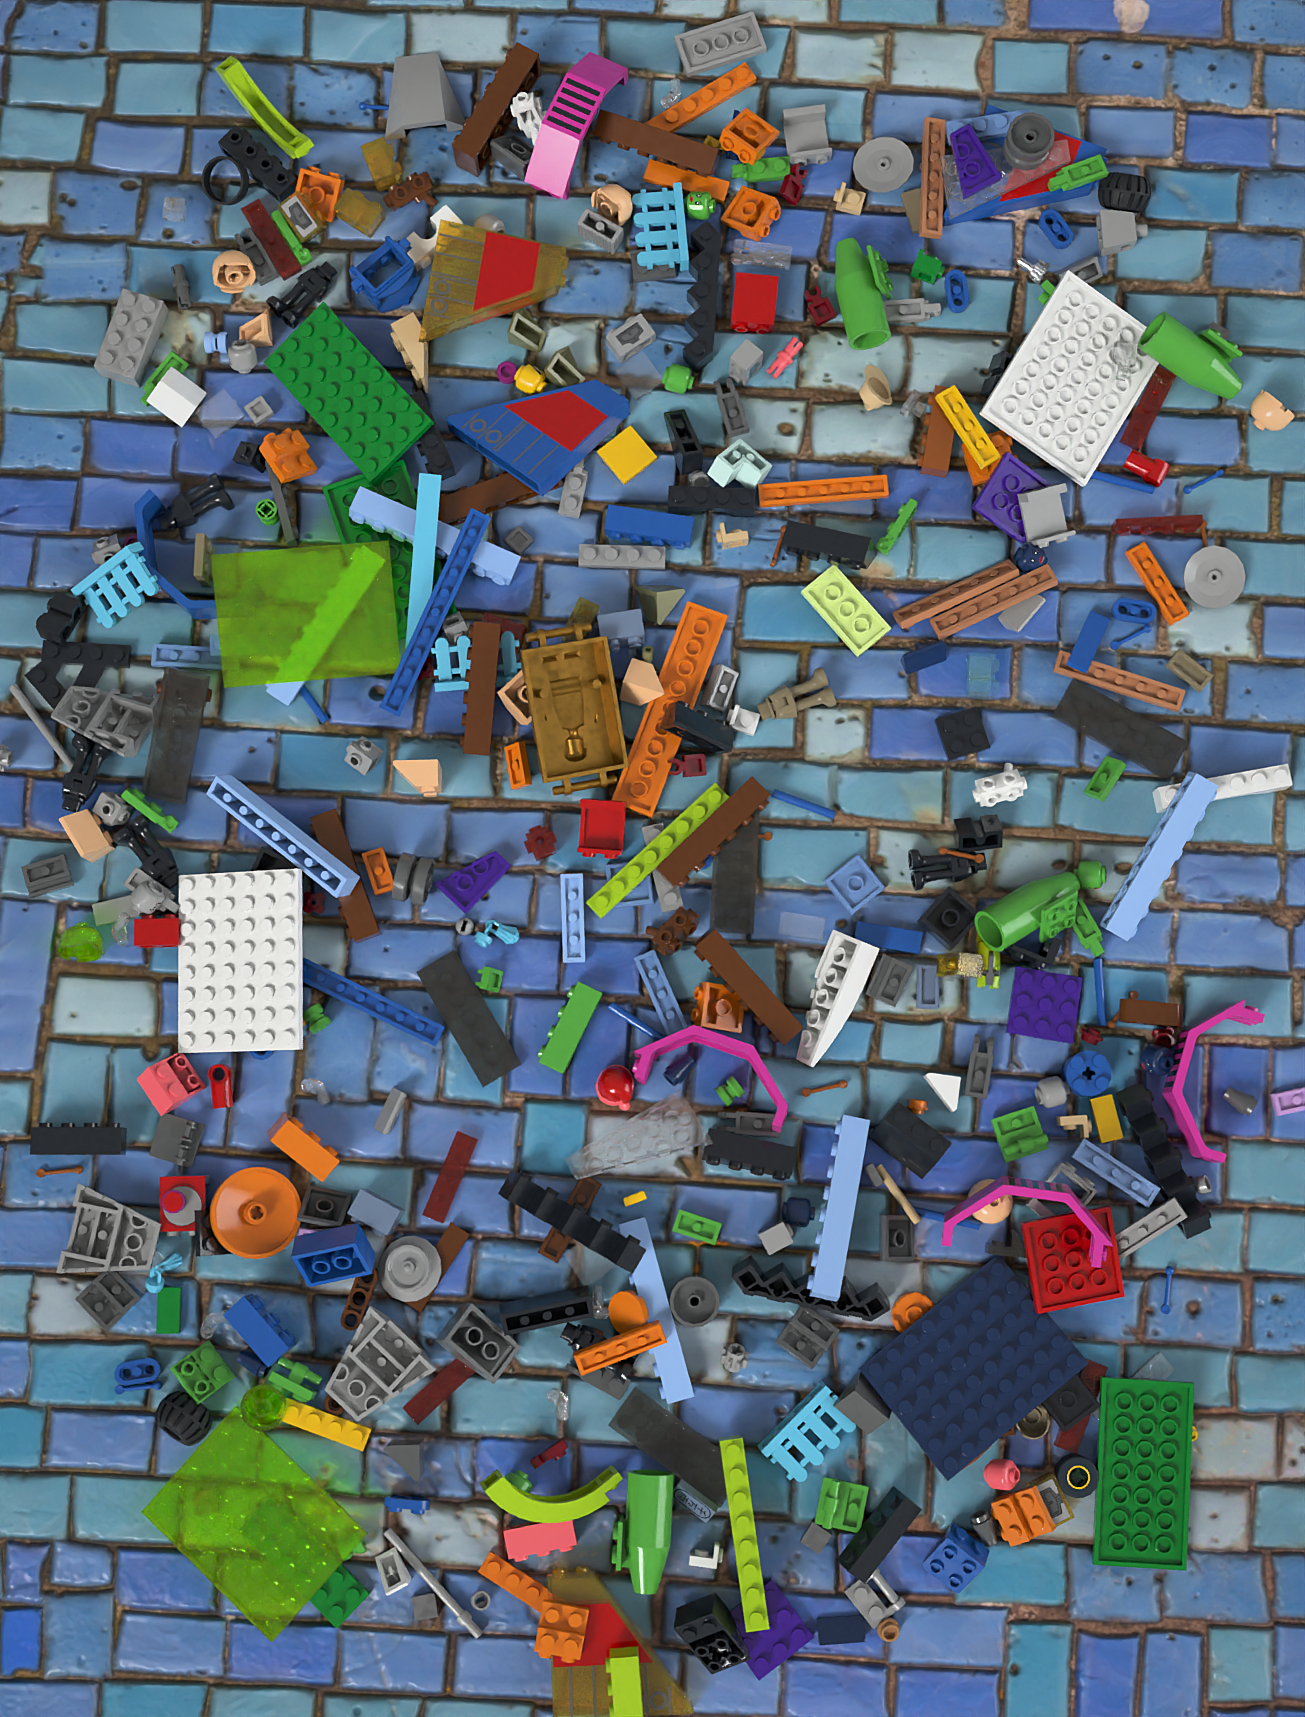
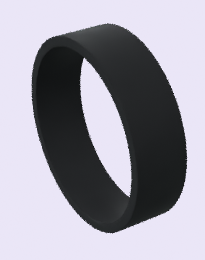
M217 156L211 159L203 169V190L206 196L216 204L235 205L243 200L248 192V172L239 160L232 157ZM228 159L236 165L240 172L241 186L238 194L232 200L222 202L212 192L210 175L217 163Z

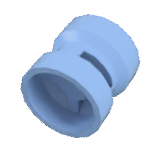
M205 332V352L214 353L219 351L220 353H228V332H219V334Z

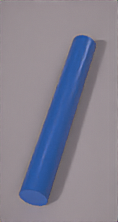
M1096 470L1090 477L1153 494L1155 489L1154 485Z
M303 685L299 693L321 723L324 724L329 720V717L306 686Z
M776 789L773 790L771 796L833 819L836 813L834 810Z
M1093 959L1098 1026H1107L1102 959Z
M614 1002L608 1007V1010L655 1041L666 1037Z
M913 1207L920 1217L944 1222L945 1213ZM965 1218L956 1225L979 1230L980 1221Z

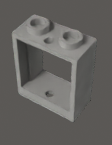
M1057 1162L1043 1181L1052 1182L1058 1173L1062 1172L1085 1191L1079 1200L1086 1206L1097 1193L1093 1188L1095 1184L1085 1176L1083 1178L1079 1177L1075 1173L1077 1169L1070 1163ZM1029 1197L1025 1202V1205L1041 1218L1056 1216L1042 1205L1038 1198Z

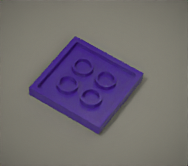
M1006 452L971 508L1017 542L1024 544L1026 534L1017 494L1052 484L1012 454Z
M1015 967L1005 1033L1073 1044L1082 978Z
M772 1578L763 1584L769 1629L746 1633L742 1602L730 1610L732 1618L751 1656V1660L746 1661V1664L759 1681L814 1638V1635Z

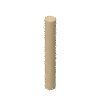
M882 1164L876 1167L884 1184L914 1225L922 1220Z

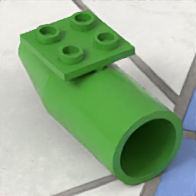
M846 238L836 244L835 290L849 347L854 350L872 349L884 344L891 337L881 294H884L888 300L893 299L891 294L893 284L891 279L887 278L886 271H889L885 258H881L879 251H875L871 245L866 246L868 255L865 256L856 239Z
M1164 311L1151 321L1139 339L1138 348L1191 386L1230 400L1237 395L1243 385L1242 380L1229 365L1233 358L1241 357L1243 353L1238 350V346L1235 343L1224 340L1221 337V333L1213 328L1193 332Z
M1064 872L1030 881L979 911L975 915L976 930L982 941L990 949L997 952L1003 951L1040 928L1039 941L1043 943L1049 938L1055 937L1062 930L1070 928L1075 923L1080 883L1071 872Z
M653 1469L628 1471L626 1519H624V1515H619V1520L614 1521L613 1540H617V1545H613L612 1564H616V1571H621V1567H628L630 1569L633 1590L638 1594L657 1593L670 1550L673 1472Z

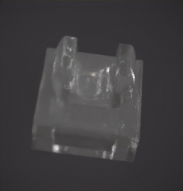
M164 197L163 220L185 222L186 199Z
M915 389L903 404L900 414L907 418L913 412L916 416L921 417L926 405L919 401L921 397L920 392Z

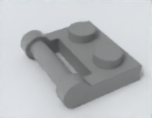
M878 1567L867 1582L870 1579L875 1581L891 1602L887 1607L867 1582L864 1584L857 1579L844 1590L845 1594L873 1629L883 1619L891 1616L906 1603L901 1596H897L880 1574L881 1570Z

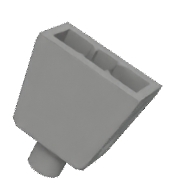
M1100 209L1096 217L1099 257L1133 249L1137 242V237H1147V224H1135V214L1133 212Z

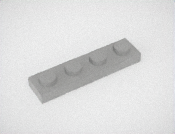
M579 544L578 565L584 568L665 570L666 546Z
M663 823L642 827L646 846L664 830ZM655 869L652 874L662 914L675 911L680 906L684 908L679 886L674 889Z
M1175 1197L1167 1200L1115 1234L1119 1260L1187 1218V1214Z

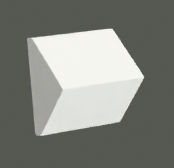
M171 366L146 401L180 427H183L207 393Z

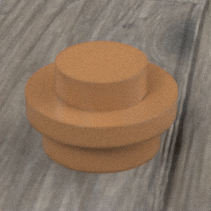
M886 1618L878 1624L877 1633L882 1640L892 1642L898 1638L900 1626L895 1619Z

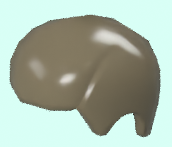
M1040 1404L1019 1421L1016 1427L1023 1437L1032 1440L1039 1439L1048 1432L1050 1417L1045 1407Z

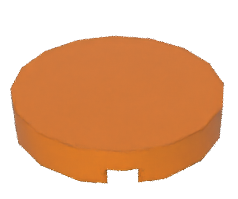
M623 1290L614 1294L609 1303L610 1321L620 1334L648 1323L649 1317L646 1303L633 1290Z
M906 1292L899 1296L891 1309V1321L895 1329L900 1333L904 1332L931 1310L934 1304L926 1295L918 1292Z

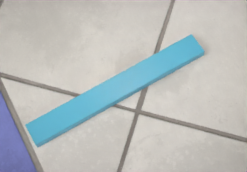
M419 473L405 649L432 593L441 475Z

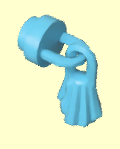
M490 919L485 923L486 929L484 933L477 931L474 936L476 938L474 942L486 948L493 941L488 936L490 932L502 939L506 945L514 944L520 937L516 927L506 926ZM493 924L498 926L497 930L492 929Z
M178 1252L171 1253L163 1262L151 1268L150 1275L146 1278L145 1283L149 1292L158 1293L164 1287V1278L161 1276V1273L182 1265L183 1260Z

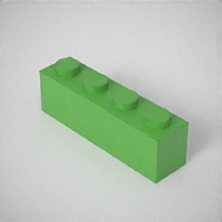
M579 981L576 986L572 984L567 994V997L570 999L567 1005H562L557 1017L560 1020L557 1026L552 1025L547 1035L550 1040L547 1046L542 1045L537 1055L540 1058V1064L564 1075L603 996L601 992Z

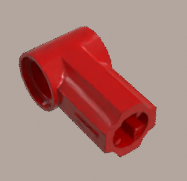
M1132 449L1123 467L1142 476L1147 484L1154 485L1155 487L1161 486L1170 469L1169 464L1157 458L1151 459Z
M226 1064L213 1065L208 1071V1077L211 1081L213 1109L234 1107L231 1084L232 1070ZM218 1068H222L225 1071V1077L222 1080L216 1078L215 1074Z

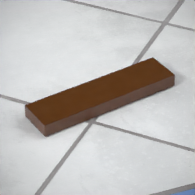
M582 1173L566 1202L571 1205L574 1202L586 1208V1213L602 1184ZM552 1226L538 1253L558 1263L571 1237Z
M452 1222L435 1246L441 1258L442 1270L438 1285L470 1236L468 1232ZM435 1289L419 1301L405 1303L422 1312Z

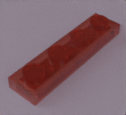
M260 199L241 208L243 215L283 281L301 272L300 265Z
M1159 366L1156 367L1119 441L1120 443L1136 451L1140 450L1176 378L1175 374Z
M1203 515L1115 519L1111 525L1112 534L1119 533V536H1128L1134 532H1140L1141 535H1149L1154 533V531L1170 534L1174 533L1175 530L1191 533L1197 531L1203 524Z
M457 1131L426 1204L423 1216L444 1223L479 1139Z
M456 1358L411 1399L403 1409L418 1425L475 1371Z
M1086 1359L1089 1364L1080 1370L1079 1377L1097 1399L1100 1391V1376L1106 1375L1108 1367ZM1091 1413L1065 1433L1059 1427L1053 1445L1077 1454Z

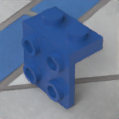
M952 1522L947 1527L943 1541L924 1560L923 1568L952 1591L960 1593L985 1567L990 1551L981 1542L971 1537L963 1528L958 1527Z

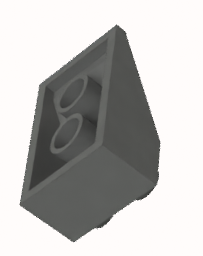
M472 1303L461 1304L435 1339L451 1355L492 1384L497 1381L521 1348L510 1336H504L503 1330Z

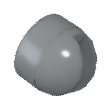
M461 918L456 923V930L459 934L467 936L473 932L474 924L469 918ZM468 921L466 924L465 932L461 931L463 922Z
M1206 1175L1194 1179L1197 1185L1196 1193L1206 1194L1211 1192V1184Z
M476 1591L471 1597V1605L476 1610H485L490 1605V1596L484 1591ZM484 1596L485 1600L475 1603L476 1599Z

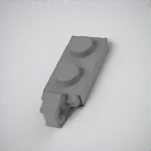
M924 298L883 301L888 324L925 322L930 320V317H937L941 314L940 303L929 304V300H924Z
M584 458L566 474L558 515L580 519L588 481V471L583 470Z
M135 867L123 885L134 891L143 881L158 883L164 890V901L157 909L164 913L169 909L178 915L180 906L174 901L176 896L172 894L173 892L147 875L140 868Z

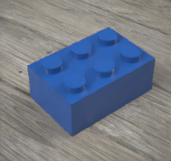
M359 1223L295 1236L291 1258L308 1287L372 1274L376 1253Z
M249 1294L243 1296L223 1316L265 1365L270 1367L276 1364L281 1356L284 1357L296 1346L294 1342L295 1337L288 1329H282L279 1325V1318L273 1312L269 1313L264 1308L266 1304L261 1297Z

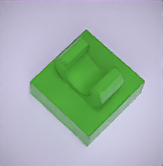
M1048 280L1041 284L1044 292L1038 297V300L1044 306L1055 290V287Z
M484 966L483 969H479L477 972L482 974L481 982L475 981V984L480 986V989L499 993L504 971Z

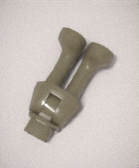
M823 668L815 669L813 677L804 683L789 688L786 685L779 687L768 698H765L764 702L757 704L762 720L771 717L773 720L775 718L797 717L798 711L811 706L824 704L831 707L836 705L834 694L831 688L827 687L828 680ZM827 687L809 697L797 701L794 700V697Z

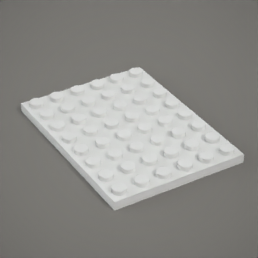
M1066 271L979 414L1082 487L1085 486L1159 364L1138 348L1139 339L1147 327L1072 272Z
M302 869L179 875L178 1053L303 1050Z

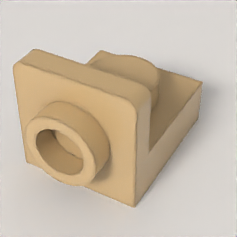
M842 182L841 188H836L833 201L837 202L836 210L860 216L866 193L846 188V183Z
M724 522L719 523V530H716L717 543L722 544V549L748 545L747 531L735 529L726 534Z
M1087 1115L1056 1117L1057 1126H1063V1130L1077 1129V1125H1079L1080 1138H1089V1133L1092 1132L1091 1120L1087 1119Z

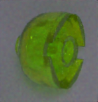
M79 922L67 928L61 934L58 954L61 958L69 961L70 957L77 958V962L95 961L100 959V954H104V941L97 929L89 926L88 923Z
M259 1384L252 1387L244 1394L241 1401L242 1419L250 1428L256 1431H268L276 1428L284 1420L287 1413L285 1394L272 1387L271 1384Z

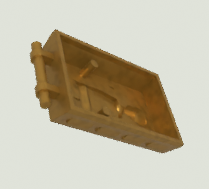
M577 622L567 627L544 630L543 628L536 629L535 632L526 633L525 638L526 642L537 641L539 647L520 651L522 659L520 661L527 688L526 695L529 712L532 717L531 724L534 741L537 746L536 753L543 783L562 780V785L552 787L554 796L564 794V796L572 795V792L596 787L600 789L607 788L608 785L617 784V776H606V771L629 767L607 636L583 639L582 633L592 631L590 623L580 624ZM567 635L574 636L575 641L547 645L546 639ZM598 774L597 779L576 783L570 782V778Z

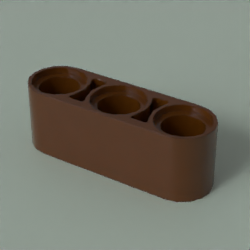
M1120 999L1118 1021L1182 1028L1184 1005L1137 999Z
M374 1266V1277L371 1282L364 1281L363 1276L355 1277L340 1319L342 1327L348 1331L359 1327L369 1308L379 1281V1271ZM358 1291L365 1294L366 1299L363 1304H358L355 1301V1294ZM350 1313L357 1316L358 1321L355 1326H351L347 1322V1316Z

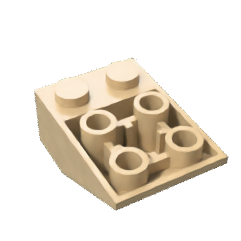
M414 312L391 324L393 332L390 335L397 352L401 353L406 368L408 371L411 370L413 380L418 389L422 387L424 392L428 393V344L424 330Z

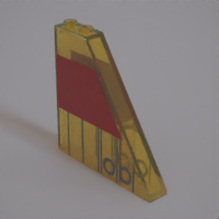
M440 219L418 342L424 343L557 296L560 287L564 288L566 275H563V269H567L569 257L565 256L566 247Z
M577 1566L575 1570H566V1567L552 1568V1571H548V1600L589 1608L580 1660L575 1659V1663H567L561 1660V1656L552 1655L553 1717H610L609 1704H613V1696H608L607 1681H611V1673H606L605 1658H610V1649L637 1646L644 1716L694 1714L692 1700L595 1569H589V1566Z

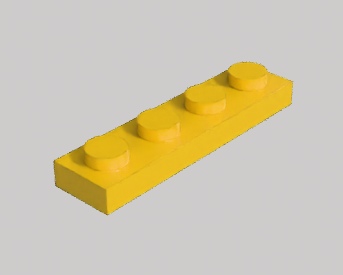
M953 385L936 395V401L980 469L982 470L1001 458L1000 454L956 386Z
M286 1397L278 1417L280 1421L360 1451L365 1450L372 1428L338 1415H332L325 1410L290 1397Z

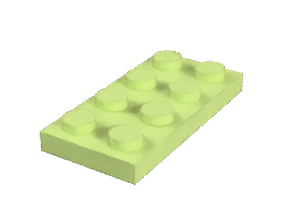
M835 565L828 568L801 591L805 599L857 657L862 655L891 630L886 621Z

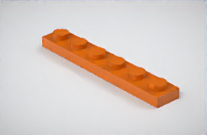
M744 62L644 124L674 133L756 83L757 78L747 63Z
M887 475L758 484L759 508L888 498L889 496Z
M492 1551L489 1552L478 1570L480 1574L540 1613L544 1599L571 1604Z

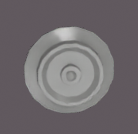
M879 137L868 141L858 150L854 157L853 172L856 180L865 189L872 192L887 193L898 189L908 181L913 172L914 158L910 148L904 142L893 137Z
M1220 546L1205 547L1194 553L1186 563L1183 574L1185 590L1190 598L1200 606L1212 609L1228 606L1235 601L1244 589L1246 578L1244 565L1237 554L1228 548Z
M405 1236L393 1241L385 1249L379 1262V1279L384 1290L393 1298L403 1302L419 1301L428 1296L438 1285L442 1273L441 1258L437 1249L428 1240L417 1236Z

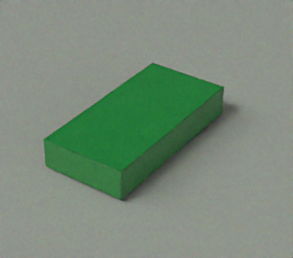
M163 1287L158 1292L156 1334L181 1333L182 1287Z

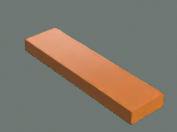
M649 159L643 177L644 182L672 190L673 183L681 182L683 193L707 191L711 194L712 199H715V202L724 204L730 186L729 181L711 176L705 178L695 174L696 172L685 171L676 168V166Z
M1145 541L1125 552L1126 557L1169 626L1190 615Z
M658 1319L573 1352V1356L582 1376L665 1344L667 1340Z

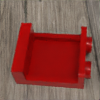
M736 272L731 329H735L737 332L756 331V333L763 335L773 333L779 276Z
M580 799L581 821L577 852H582L584 857H596V854H604V858L617 859L618 855L623 854L627 801Z

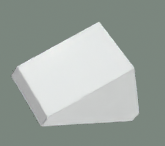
M936 1073L925 1074L923 1077L950 1112H954L957 1109L961 1077Z
M395 1547L375 1557L387 1596L410 1583L412 1578Z

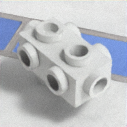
M521 92L513 98V104L510 105L513 117H517L520 131L523 130L527 138H532L533 146H535L541 122L547 111H542L543 107L540 97L535 98L533 92L528 94Z
M1005 763L1003 773L975 780V790H972L975 803H980L981 807H992L997 802L1005 800L1014 801L1017 797L1023 796V790L1027 789V783L1024 776L1020 777L1018 769L1013 770V764Z

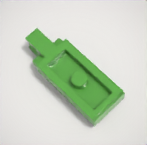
M1101 154L1061 168V171L1056 173V177L1049 179L1047 186L1050 192L1061 188L1063 191H1069L1105 178L1109 172Z
M789 156L761 158L753 166L748 162L732 165V179L743 178L744 181L749 183L784 180L785 175L790 174Z
M279 210L272 212L273 225L292 256L296 258L301 267L311 263L312 257L309 250L302 247L298 234L291 231V224L287 216H282Z
M171 351L146 381L143 387L146 393L140 399V402L146 407L149 405L146 400L171 366L181 374L189 366L175 352Z
M910 498L907 504H902L898 511L900 516L896 522L892 521L887 529L888 534L879 539L876 546L877 551L888 556L894 544L896 545L915 515L917 501Z
M128 788L121 795L125 801L155 824L158 823L169 833H172L180 823L173 814L165 815L161 812L163 809L153 801L150 803L144 799L145 795L136 788Z
M1078 896L1075 923L1071 928L1081 946L1083 945L1085 950L1089 948L1094 957H1098L1105 952L1099 943L1103 941L1102 933L1081 896Z

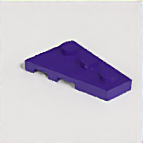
M970 124L950 134L963 200L1001 180V174Z
M494 851L433 884L460 910L467 914L512 866Z

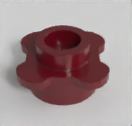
M427 656L423 665L427 669H421L418 680L434 677V660L432 657Z
M309 891L304 893L305 905L303 906V911L305 913H323L325 910V894L322 892L312 894Z
M1167 1026L1164 1029H1153L1154 1044L1167 1048L1174 1046L1177 1041L1173 1037V1027Z
M1092 1027L1081 1029L1083 1033L1081 1039L1095 1046L1098 1045L1099 1041H1103L1100 1031Z

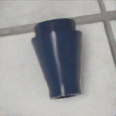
M686 1054L683 1058L666 1067L663 1076L675 1087L683 1082L696 1062L690 1055Z
M242 1350L237 1357V1362L256 1378L261 1377L264 1379L271 1370L272 1366L267 1367L257 1354Z

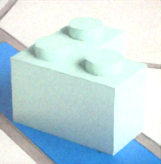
M738 439L716 457L707 474L722 487L736 479L745 488L755 489L758 487V484L764 481L773 465L743 440Z

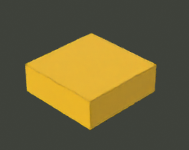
M642 1190L624 1197L623 1201L627 1207L645 1200L647 1197Z

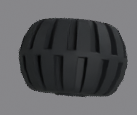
M1109 172L1108 176L1101 180L1098 187L1100 205L1113 210L1140 213L1148 205L1151 198L1149 180L1138 175Z
M175 1391L162 1399L156 1410L155 1420L159 1427L170 1437L183 1445L192 1446L199 1443L208 1434L212 1424V1415L202 1403L197 1405L194 1399L187 1393Z

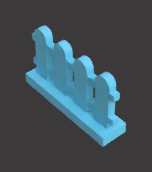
M673 183V191H667V188H662V192L646 193V189L640 190V193L633 195L632 205L635 208H642V213L635 214L633 220L636 227H644V232L636 234L635 243L639 247H645L646 251L640 252L637 255V263L640 266H647V270L653 269L654 265L669 264V268H674V264L680 263V271L689 270L682 183ZM674 205V210H669V206ZM649 207H664V211L648 212L647 210ZM671 225H676V229L671 230ZM665 226L666 230L649 231V227ZM673 244H678V249H673ZM667 245V250L651 251V246Z
M140 542L124 547L71 589L75 597L85 596V604L91 605L98 616L97 622L99 624L102 623L106 628L116 625L115 612L120 617L130 614L131 609L127 603L131 602L136 607L144 604L143 591L149 596L155 595L159 591V586L156 583L158 578L156 575H151L143 563L146 561L145 558L138 555L139 552L144 550ZM130 572L134 574V576L140 583L139 587L136 585V583L130 576ZM117 582L120 585L123 592L125 593L126 597H123L118 588L116 587L115 584ZM103 593L108 599L109 603L111 604V608L108 607L107 603L101 596Z
M505 631L501 635L499 648H502L503 663H498L497 670H504V672L497 673L496 687L504 686L519 672L517 669L522 668L521 662L516 660L515 647L519 646V640H514V635L510 631ZM460 635L457 639V645L449 646L448 639L441 636L436 639L435 647H431L432 654L436 653L438 669H434V676L439 675V678H435V692L469 688V682H465L466 669H470L471 660H467V649L472 647V644L467 635ZM450 652H458L460 667H451ZM459 673H460V675H461V676H453V677H452V674H459Z
M822 1380L757 1445L767 1458L772 1455L769 1459L773 1464L778 1461L788 1471L785 1476L789 1480L794 1478L798 1482L805 1481L807 1471L804 1469V1466L809 1461L813 1465H820L824 1460L820 1450L825 1445L831 1449L839 1446L840 1440L836 1433L841 1428L846 1432H852L856 1428V1424L833 1406L838 1397L834 1393L830 1396L832 1391ZM820 1405V1408L814 1413L813 1411ZM825 1412L837 1422L831 1429L820 1419ZM802 1422H804V1424L798 1429L797 1427H798ZM809 1428L820 1438L815 1445L804 1435ZM786 1438H788V1440H787L783 1445H781V1443H782ZM793 1444L804 1455L799 1462L787 1451Z

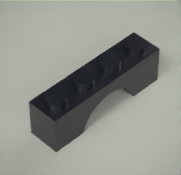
M669 486L668 513L690 515L698 511H720L732 517H754L755 489Z

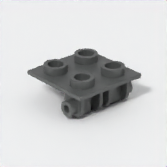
M167 1113L162 1115L149 1156L192 1168L205 1124Z

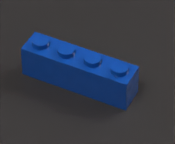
M608 504L604 532L608 538L613 540L625 538L630 539L633 543L645 541L651 542L654 546H664L665 544L672 545L674 549L684 550L685 548H690L694 517Z

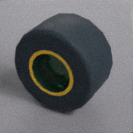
M1068 1454L1062 1457L1054 1470L1057 1486L1065 1494L1073 1498H1084L1091 1495L1099 1481L1095 1465L1088 1458L1080 1454Z

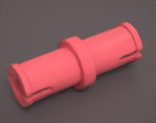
M792 337L783 351L778 352V357L766 370L770 375L775 368L777 369L771 377L777 379L786 366L791 365L792 359L803 347L801 341L793 347L798 341L797 338Z

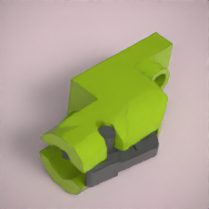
M976 930V987L983 988L985 985H989V989H999L1000 952L990 949L982 941Z

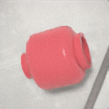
M992 1459L985 1466L984 1479L992 1489L1012 1490L1020 1480V1471L1012 1460Z

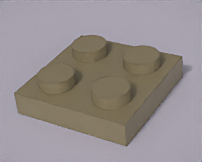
M196 533L193 576L202 587H211V581L215 580V569L212 568V561L216 559V547H213L211 540L208 539L205 533Z

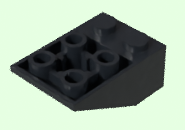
M716 1592L676 1608L674 1630L711 1675L751 1660V1656L728 1607Z

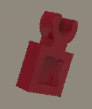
M799 163L792 164L790 174L785 175L778 192L790 205L798 204L804 188L801 180L807 175L806 169L799 170Z
M816 285L814 288L816 295L812 296L806 290L804 296L808 302L812 303L808 305V310L818 327L835 319L837 314L828 297L821 299V289Z
M705 754L682 755V762L676 758L667 760V763H674L676 765L675 771L668 772L669 775H679L683 771V777L707 776Z
M562 1438L532 1458L530 1462L534 1469L552 1458L557 1461L567 1454L565 1450L569 1445Z

